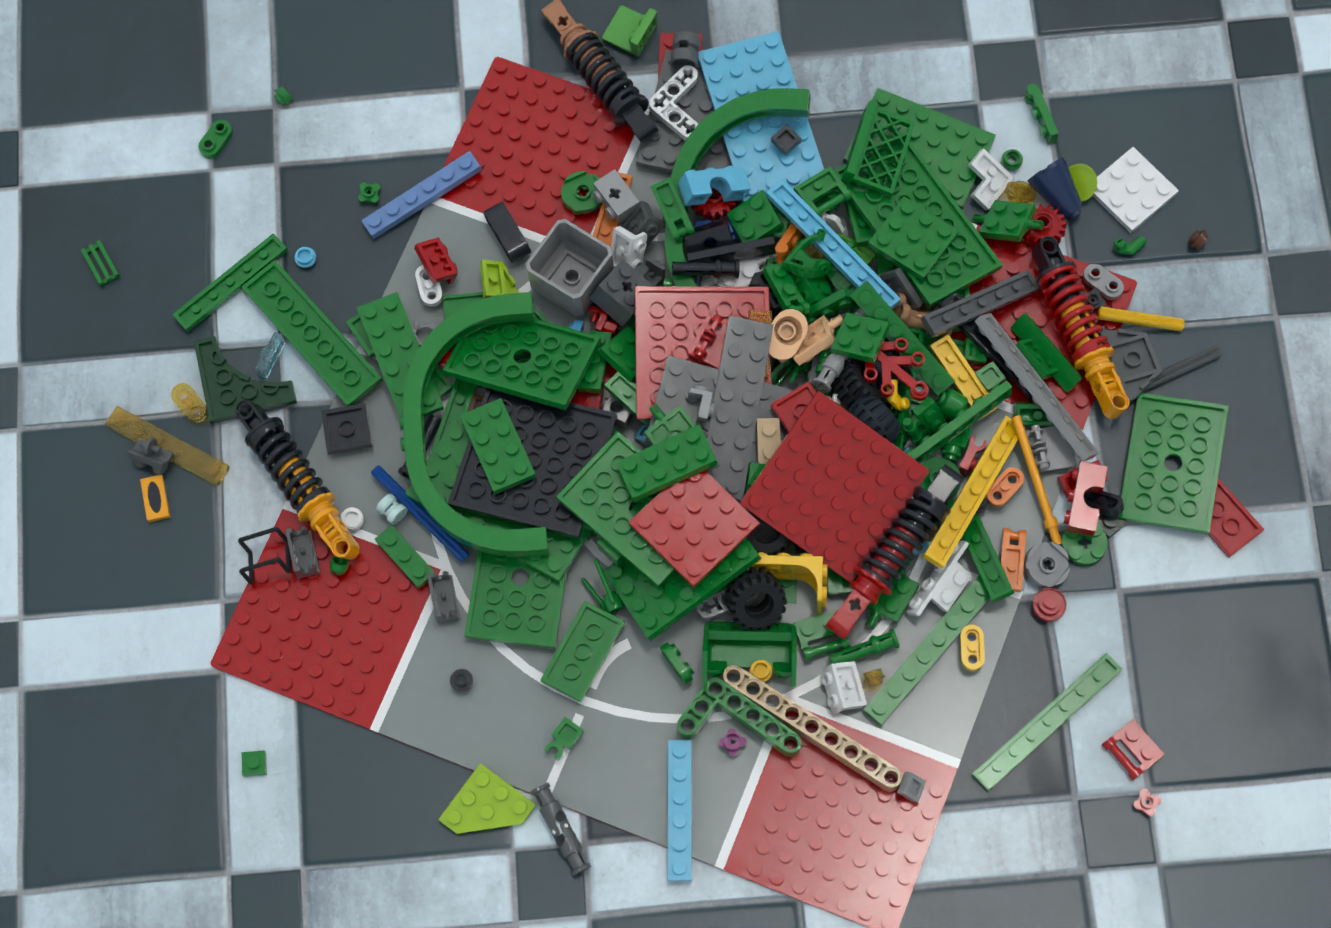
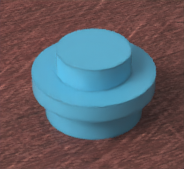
M301 247L295 253V262L301 268H309L316 262V253L309 247Z

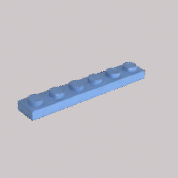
M469 151L361 221L372 238L376 239L482 171V168Z

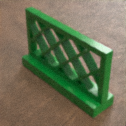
M869 100L863 110L841 181L846 184L852 181L891 197L895 190L915 122L877 108L878 103ZM877 115L885 118L888 124L880 127L876 120ZM900 124L908 127L907 133L900 135L895 126ZM891 128L895 137L887 140L883 131ZM878 133L882 142L874 145L870 136ZM898 141L902 148L901 151L894 152L890 143ZM885 146L890 155L881 157L877 148ZM872 151L877 160L868 162L865 153ZM892 159L896 168L888 170L884 161ZM880 164L884 173L876 175L871 166ZM867 169L871 178L864 179L859 177V171ZM887 177L890 182V188L882 186L878 179Z

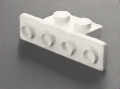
M960 540L942 570L934 566V571L930 577L922 583L921 590L910 600L909 607L906 610L908 615L920 616L930 600L942 611H949L972 577L957 562L969 543Z

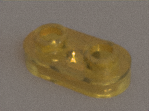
M180 383L172 389L171 397L188 420L198 423L207 417L208 412L205 403L191 386ZM183 394H187L185 399H180ZM195 410H200L198 415L193 414Z

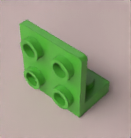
M621 5L604 32L602 40L639 57L658 25L657 11L649 8L648 12L642 15Z

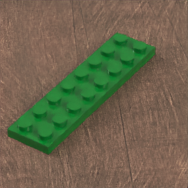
M276 260L272 261L241 286L249 298L346 406L356 404L383 381L382 377Z

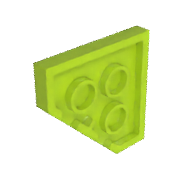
M480 763L438 820L456 834L519 825L525 822L536 807V804Z

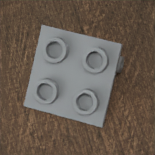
M1033 425L1031 430L1025 431L1039 473L1077 466L1073 448L1068 441H1065L1060 436V431L1056 426L1040 428V425Z

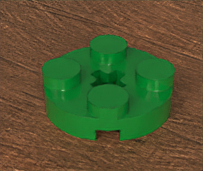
M578 171L569 175L561 189L564 205L575 215L591 213L598 209L602 203L599 204L593 195V183L600 178L595 174H588L586 171ZM580 189H583L584 191H589L588 193H586V196L582 197L578 195Z
M1098 523L1093 537L1065 531L1061 539V547L1066 551L1069 559L1078 566L1096 564L1103 557L1108 546L1107 536ZM1082 538L1090 542L1086 549L1083 548V545L1078 544Z

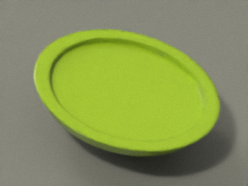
M1080 163L1074 164L1069 167L1080 200L1084 202L1095 193L1097 176L1090 166Z

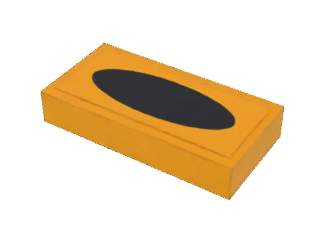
M163 475L140 479L147 521L150 523L171 518Z

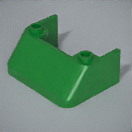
M714 621L706 623L704 625L702 685H707L708 675L712 677L721 676L726 667L731 665L751 667L755 661L765 660L771 664L774 674L779 678L791 677V687H796V626L790 623H774L775 625L772 627L770 625L766 626V630L761 631L760 628H757V631H751L750 627L746 630L736 622Z

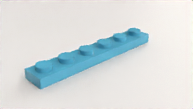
M668 740V882H692V740Z

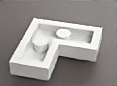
M981 149L968 166L983 180L971 194V197L986 211L992 207L994 201L999 198L1014 177L985 149Z

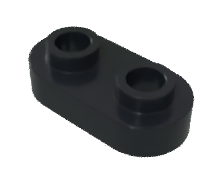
M1102 491L1101 494L1089 492L1084 495L1085 503L1091 508L1100 509L1099 514L1116 517L1124 510L1123 500L1118 495Z

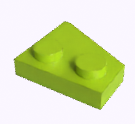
M481 260L479 266L483 299L497 295L519 293L515 287L517 284L515 279L508 273V269L502 261Z

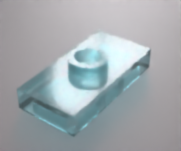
M274 332L267 347L261 350L260 360L255 368L258 377L264 380L268 378L285 345V341L279 333Z

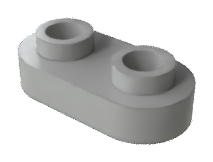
M1091 264L1085 268L1083 281L1092 289L1098 288L1101 291L1100 295L1107 300L1120 298L1124 285L1119 278L1098 264ZM1091 272H1097L1099 275L1093 276ZM1109 285H1115L1116 289H1111Z

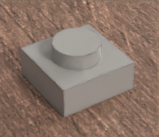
M905 771L897 793L911 802L919 803L926 781L912 772Z

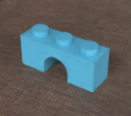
M727 166L721 169L708 168L701 171L688 170L677 183L685 206L705 204L712 194L711 188L720 192L724 202L743 200V197L751 190L743 166Z

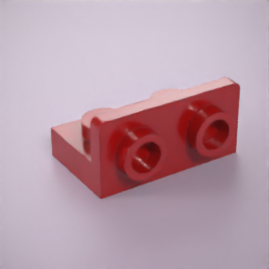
M440 238L417 243L414 249L432 283L435 284L445 280L448 284L454 283L458 274L457 266L451 261L447 247L442 244Z

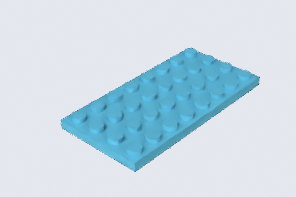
M779 31L698 52V61L714 110L737 97L755 91L773 88L798 89ZM771 116L743 123L722 136L731 165L734 167H744L751 187L748 194L743 197V202L761 190L767 192L782 179L794 190V187L824 170L807 117ZM787 124L802 139L801 143L785 156L771 142V137Z

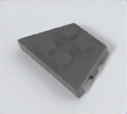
M1102 326L1103 332L1099 336H1106L1110 346L1114 349V355L1110 357V360L1116 367L1115 371L1121 380L1130 404L1162 374L1161 366L1146 332H1130L1125 329L1115 331L1105 329V326Z

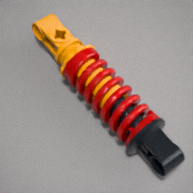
M1045 236L1032 251L1033 259L1040 271V274L1036 277V282L1042 289L1045 299L1049 301V308L1054 312V319L1059 322L1058 328L1063 332L1064 341L1068 343V351L1073 353L1072 359L1075 369L1085 371V378L1091 384L1092 391L1100 404L1102 413L1109 419H1116L1128 408L1129 398L1115 371L1116 367L1110 360V357L1114 355V349L1110 346L1106 336H1099L1103 332V327L1095 325L1098 322L1097 315H1090L1094 307L1090 304L1085 305L1089 301V296L1081 294L1084 291V285L1076 284L1080 276L1074 274L1077 272L1075 263L1072 261L1066 262L1057 240L1051 236Z

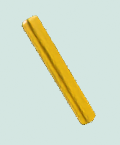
M1100 307L1098 310V319L1175 331H1182L1185 324L1183 318Z

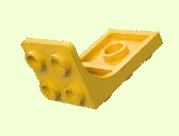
M758 552L762 559L750 568L755 567L757 571L759 568H763L766 572L770 571L777 579L806 582L814 589L817 595V614H822V607L827 608V564H823V556H813L809 553H804L800 556L779 553L776 556Z

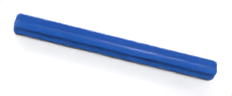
M378 465L371 471L372 476L393 494L460 562L463 563L469 558V552L457 540L444 532L419 503L406 497V491L381 466Z

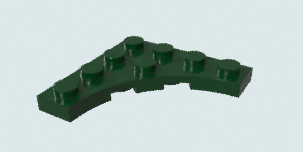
M215 336L194 341L208 417L211 424L238 418L235 408L242 400H249L259 404L264 411L297 403L292 380L284 382H259L250 379V377L234 369L226 361ZM249 408L247 415H250L251 408Z

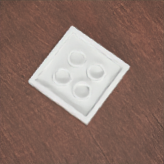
M1132 147L1097 176V188L1092 196L1128 232L1132 233L1174 198L1179 190L1143 155Z

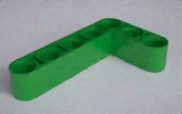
M712 678L707 681V685L703 686L677 722L679 735L686 740H690L697 736L715 710L720 708L783 755L794 757L801 750V738L797 733L719 678ZM713 686H718L722 689V692L718 695H713L709 690ZM736 699L741 705L736 709L728 706L730 700ZM704 704L708 707V710L705 713H698L695 710L696 707ZM756 713L759 716V720L750 722L747 719V715ZM686 722L694 725V729L690 732L684 731L681 727ZM770 726H774L778 729V733L770 736L765 730ZM788 740H793L797 743V747L792 750L787 749L784 743Z

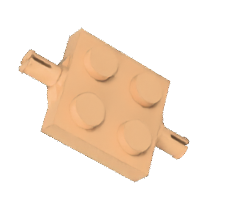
M840 314L830 322L823 315L808 325L806 337L793 356L799 366L804 362L811 361L816 354L832 346L835 340L834 329L843 322V317ZM787 359V360H779V361H780L781 364H783V363H785L786 361H788L789 359Z

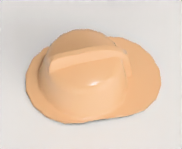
M786 309L780 312L772 322L774 325L769 354L778 360H787L793 357L808 331V322L805 316L800 311Z

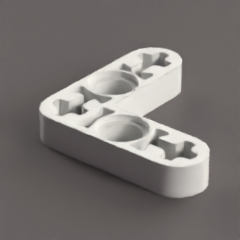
M688 65L682 67L651 97L649 102L651 113L685 141L691 134V132L687 134V129H695L698 125L694 119L676 105L696 85L698 80L697 70ZM692 74V79L687 78L684 80V75ZM674 86L680 91L676 95H671L668 93V89ZM663 101V107H655V103L660 104ZM672 114H678L681 119L678 122H671L669 117Z

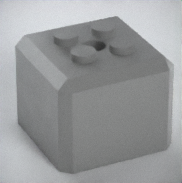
M562 219L557 220L526 262L531 289L574 316H581L585 314L593 303L589 297L614 269L612 250L609 245L570 221ZM575 273L578 275V279L574 282H569L566 279L567 275Z

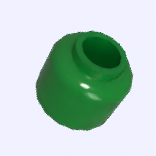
M954 389L943 391L936 400L942 415L950 421L954 420L955 415L961 410L965 409L966 411L970 408L967 406L968 398Z

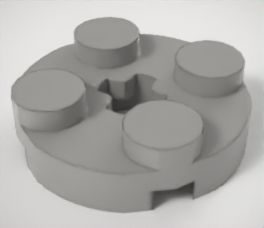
M1038 543L1028 550L1023 570L1035 585L1042 588L1054 587L1061 584L1069 575V557L1066 551L1056 543ZM1049 560L1051 562L1049 565L1051 570L1044 569L1042 561Z

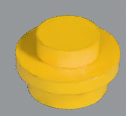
M758 660L751 665L750 674L765 683L771 679L773 669L769 662Z

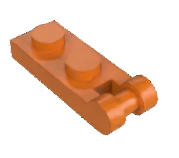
M791 223L775 247L777 255L776 264L782 263L796 242L800 241L804 236L793 223Z
M1003 528L1000 562L1013 591L1021 592L1026 530L1015 532L1010 531L1008 528ZM1010 540L1018 541V545H1011L1009 542Z

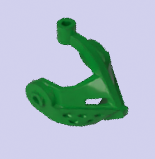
M818 229L817 234L797 241L786 259L782 261V265L789 272L803 278H818L827 275L832 268L831 263L826 259L811 258L806 253L809 251L812 242L817 240L824 241L826 231ZM794 259L802 261L803 265L794 263Z

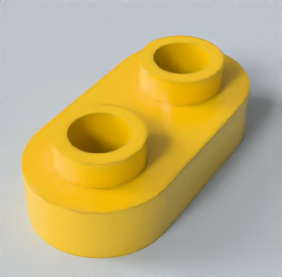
M972 624L965 626L960 634L961 664L966 670L971 672L981 669L985 661L984 633L979 626ZM974 635L976 640L969 641L967 636ZM974 657L977 662L971 664L968 658Z

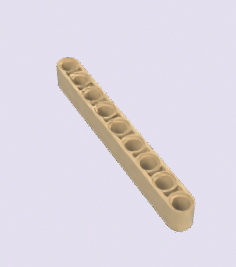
M731 665L725 669L723 673L724 682L792 731L883 790L893 792L899 788L902 774L896 767L742 668ZM730 674H737L740 680L732 683L727 678ZM755 686L759 689V693L750 695L747 689ZM769 699H776L779 705L771 708L766 702ZM794 711L798 714V718L796 720H789L786 718V713ZM815 724L818 730L814 733H809L806 731L805 726ZM833 736L837 739L838 743L830 746L826 744L825 739ZM847 749H854L857 752V756L855 758H848L844 752ZM872 761L877 765V769L875 771H868L864 764ZM892 774L896 777L897 782L888 784L884 777Z

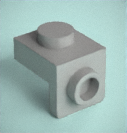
M695 386V388H690L688 396L701 399L696 420L700 422H706L708 417H712L714 404L711 403L713 392H709L708 388L703 386Z

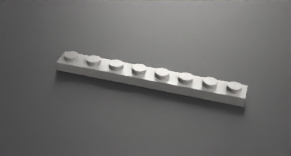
M989 313L979 316L975 320L979 326V331L990 340L992 348L1003 357L1006 366L1017 375L1019 383L1030 392L1033 401L1038 406H1041L1046 413L1047 419L1058 428L1060 436L1065 441H1068L1073 448L1074 454L1083 462L1094 458L1099 453L993 315Z

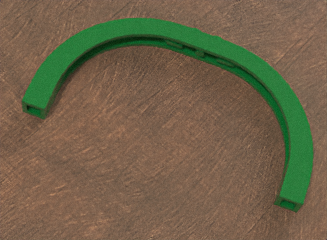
M773 88L748 93L720 106L697 125L682 146L671 174V180L687 214L688 206H685L677 184L683 174L688 170H696L709 148L728 131L743 123L771 116L809 117L811 101L809 89ZM663 216L662 220L665 222L663 227L665 228V253L672 276V261L687 262L685 235L675 242ZM681 221L676 223L675 226L678 229L685 226V224ZM691 275L672 276L677 287H698Z
M531 292L504 294L481 299L459 309L443 320L423 341L412 360L403 392V416L399 417L400 429H404V437L400 438L401 450L405 451L409 478L425 511L444 532L455 540L475 550L496 556L532 557L549 555L546 527L498 529L484 526L463 517L441 498L430 480L427 469L424 400L433 371L444 355L458 341L478 330L493 325L535 321Z

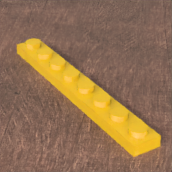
M1005 416L952 505L951 513L942 522L922 557L941 570L945 567L1018 440L1013 421L1010 417Z

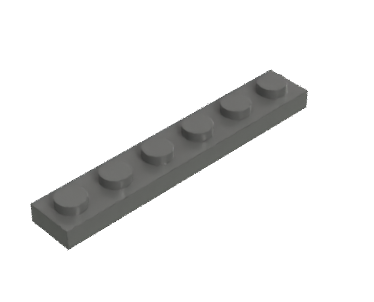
M1026 270L924 315L921 321L930 336L934 338L981 315L988 314L1035 293L1040 287L1030 270Z

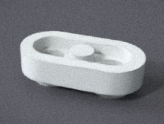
M421 265L417 268L415 277L422 302L428 307H436L443 300L440 282L433 284L431 279H423L428 274L424 266ZM430 295L436 296L434 299H429Z

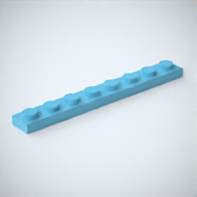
M783 179L766 192V197L806 237L817 234L818 229L826 231L824 241L817 240L812 243L856 288L867 280L892 309L900 304V297Z

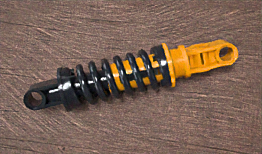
M249 400L240 401L236 405L235 413L248 431L245 443L254 454L258 455V460L264 464L265 470L271 474V478L277 483L279 490L290 501V506L297 510L298 519L301 522L309 521L311 528L314 531H318L320 537L335 556L347 560L355 559L359 554L360 548L345 523L338 517V509L333 507L335 495L327 487H321L323 480L320 477H315L316 470L309 468V460L302 459L303 452L296 450L297 443L295 441H290L291 435L284 430L282 420L279 417L269 418L259 404ZM249 408H251L250 415H247ZM345 544H348V550L344 553L343 547Z

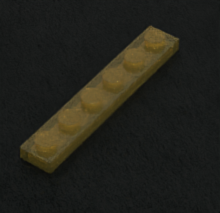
M116 406L105 423L108 428L136 443L138 440L146 442L150 437L156 438L157 446L174 452L172 462L217 486L220 485L230 469L229 465L119 406Z

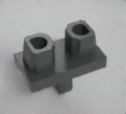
M150 437L146 442L138 440L134 448L127 451V457L134 459L135 466L142 468L150 465L153 467V473L162 475L168 469V463L174 458V452L157 446V439Z

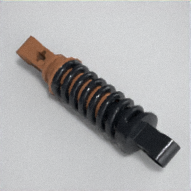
M553 0L541 9L550 24L561 35L560 43L564 47L563 55L565 59L573 64L574 69L579 72L580 77L585 80L586 85L591 88L593 94L597 96L599 102L609 112L615 125L619 127L629 125L641 143L657 133L659 129L651 118L645 114L649 105L648 99L640 94L633 81L628 79L626 72L621 71L620 64L615 63V58L609 55V50L606 47H603V42L599 39L598 34L595 31L587 30L581 23L577 24L560 0Z

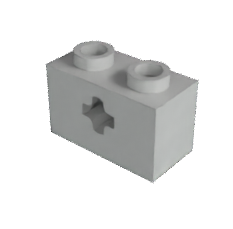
M616 170L611 171L593 183L595 199L599 204L603 203L605 205V211L611 220L615 219L618 224L627 220L640 203Z

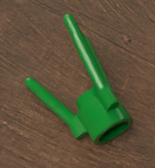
M793 360L775 385L780 386L791 370L793 373L789 380L790 383L794 382L797 375L803 376L805 373V383H807L812 360L804 362L800 366Z
M595 559L594 563L607 593L603 595L604 600L599 597L585 578H582L581 581L602 610L610 614L616 613L624 608L623 601L615 591H611L598 559Z

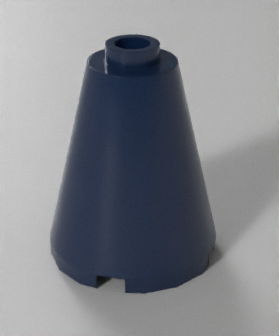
M1063 157L1049 164L1047 168L1042 171L1040 170L1027 180L1029 185L1054 209H1059L1060 215L1064 214V219L1069 217L1072 220L1082 213L1080 211L1083 207L1067 162Z

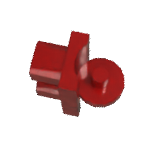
M598 305L596 307L590 306L587 313L592 316L590 319L591 323L596 324L597 322L595 330L611 332L612 336L615 337L619 324L610 321L611 317Z

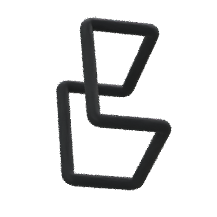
M278 527L238 539V543L248 553L249 566L241 568L239 573L250 585L254 583L253 569L278 562L286 573L291 572L288 540ZM277 532L285 542L286 564L280 558H273L253 565V553L243 541Z

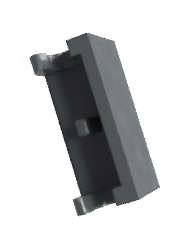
M301 526L299 531H294L292 528L285 529L293 569L298 579L319 574L320 569L312 531L308 530L306 526Z
M443 571V575L436 576L434 573L427 574L434 614L438 624L460 619L452 575H449L447 571Z

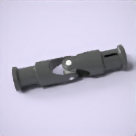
M545 783L533 789L531 794L535 795L541 807L539 811L553 835L563 858H566L573 870L572 875L575 876L589 869L591 865L587 863L582 854V846L572 830L559 801L553 797L549 789L550 784Z

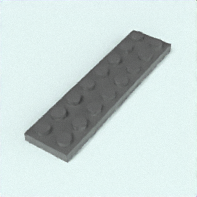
M729 316L713 401L714 410L712 417H710L707 434L708 443L717 459L718 465L705 471L736 501H741L744 495L774 324Z

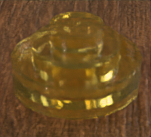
M1024 181L1008 182L1004 190L1010 202L1033 204L1037 195L1032 187Z

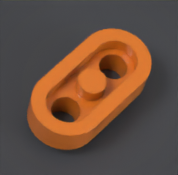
M1014 467L1007 468L993 482L986 494L988 503L991 506L1002 507L1015 495L1024 482L1022 471ZM1013 478L1016 483L1011 484L1008 482V479ZM999 494L1001 499L997 500L993 495Z

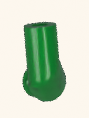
M1141 235L1131 243L1119 238L1114 242V249L1119 254L1134 255L1147 241Z

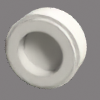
M350 507L341 514V520L349 531H356L362 527L364 517L359 509Z

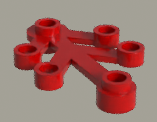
M900 337L895 342H883L876 358L881 363L882 369L881 395L888 398L894 394L895 388L891 382L892 372L910 388V396L913 400H925L928 396V385L925 382L916 381L899 367L913 365L914 367L923 366L925 362L924 354L915 352L912 356H887L882 351L896 350L898 353H904L908 348V341ZM903 343L905 347L900 348L897 344ZM919 357L922 361L916 362L914 358ZM865 361L864 380L868 383H873L877 380L878 372L874 368V363ZM873 373L875 376L873 378H869L867 374ZM889 387L892 391L885 392L883 389ZM916 387H922L924 390L918 392Z

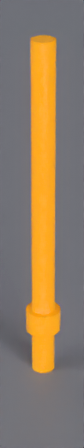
M1021 416L1012 417L1045 520L1043 523L1045 529L1049 531L1052 542L1060 545L1062 541L1057 529L1059 524L1057 518L1053 517Z

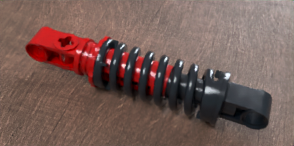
M945 464L927 490L919 486L914 488V499H908L906 501V508L898 511L899 518H894L891 521L892 528H886L884 530L885 537L877 540L878 547L870 549L871 557H865L861 564L854 569L858 579L849 585L852 592L839 610H836L825 625L826 628L844 640L869 604L876 605L878 602L877 598L881 594L890 596L894 588L891 583L892 580L901 579V575L897 570L900 568L906 571L909 567L904 560L907 558L910 561H914L916 556L912 553L913 549L917 551L923 549L922 544L919 543L917 538L929 541L930 536L924 529L927 528L935 532L937 526L934 523L936 521H944L946 516H949L951 510L944 502L964 478ZM849 602L851 604L857 602L859 604L857 607L859 610L855 609L854 611H851V605L849 604Z

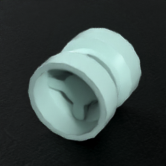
M393 494L386 495L376 507V510L381 515H385L387 521L392 525L400 522L408 511L403 504L397 502V498Z

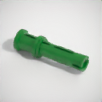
M891 628L889 632L882 635H872L869 641L829 654L831 664L850 662L873 653L881 655L882 651L893 647L897 649L900 646L893 628Z

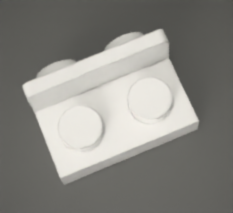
M621 226L614 228L611 243L614 268L622 259L635 270L643 264L647 246V234L645 232L634 235Z
M855 661L830 664L821 671V680L825 686L828 696L827 702L833 715L843 710L863 708L867 705Z

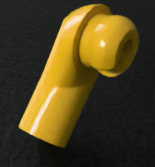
M891 380L895 389L894 394L888 397L887 401L898 411L908 409L910 406L909 399L902 398L898 394V380ZM886 387V392L892 391L889 387Z

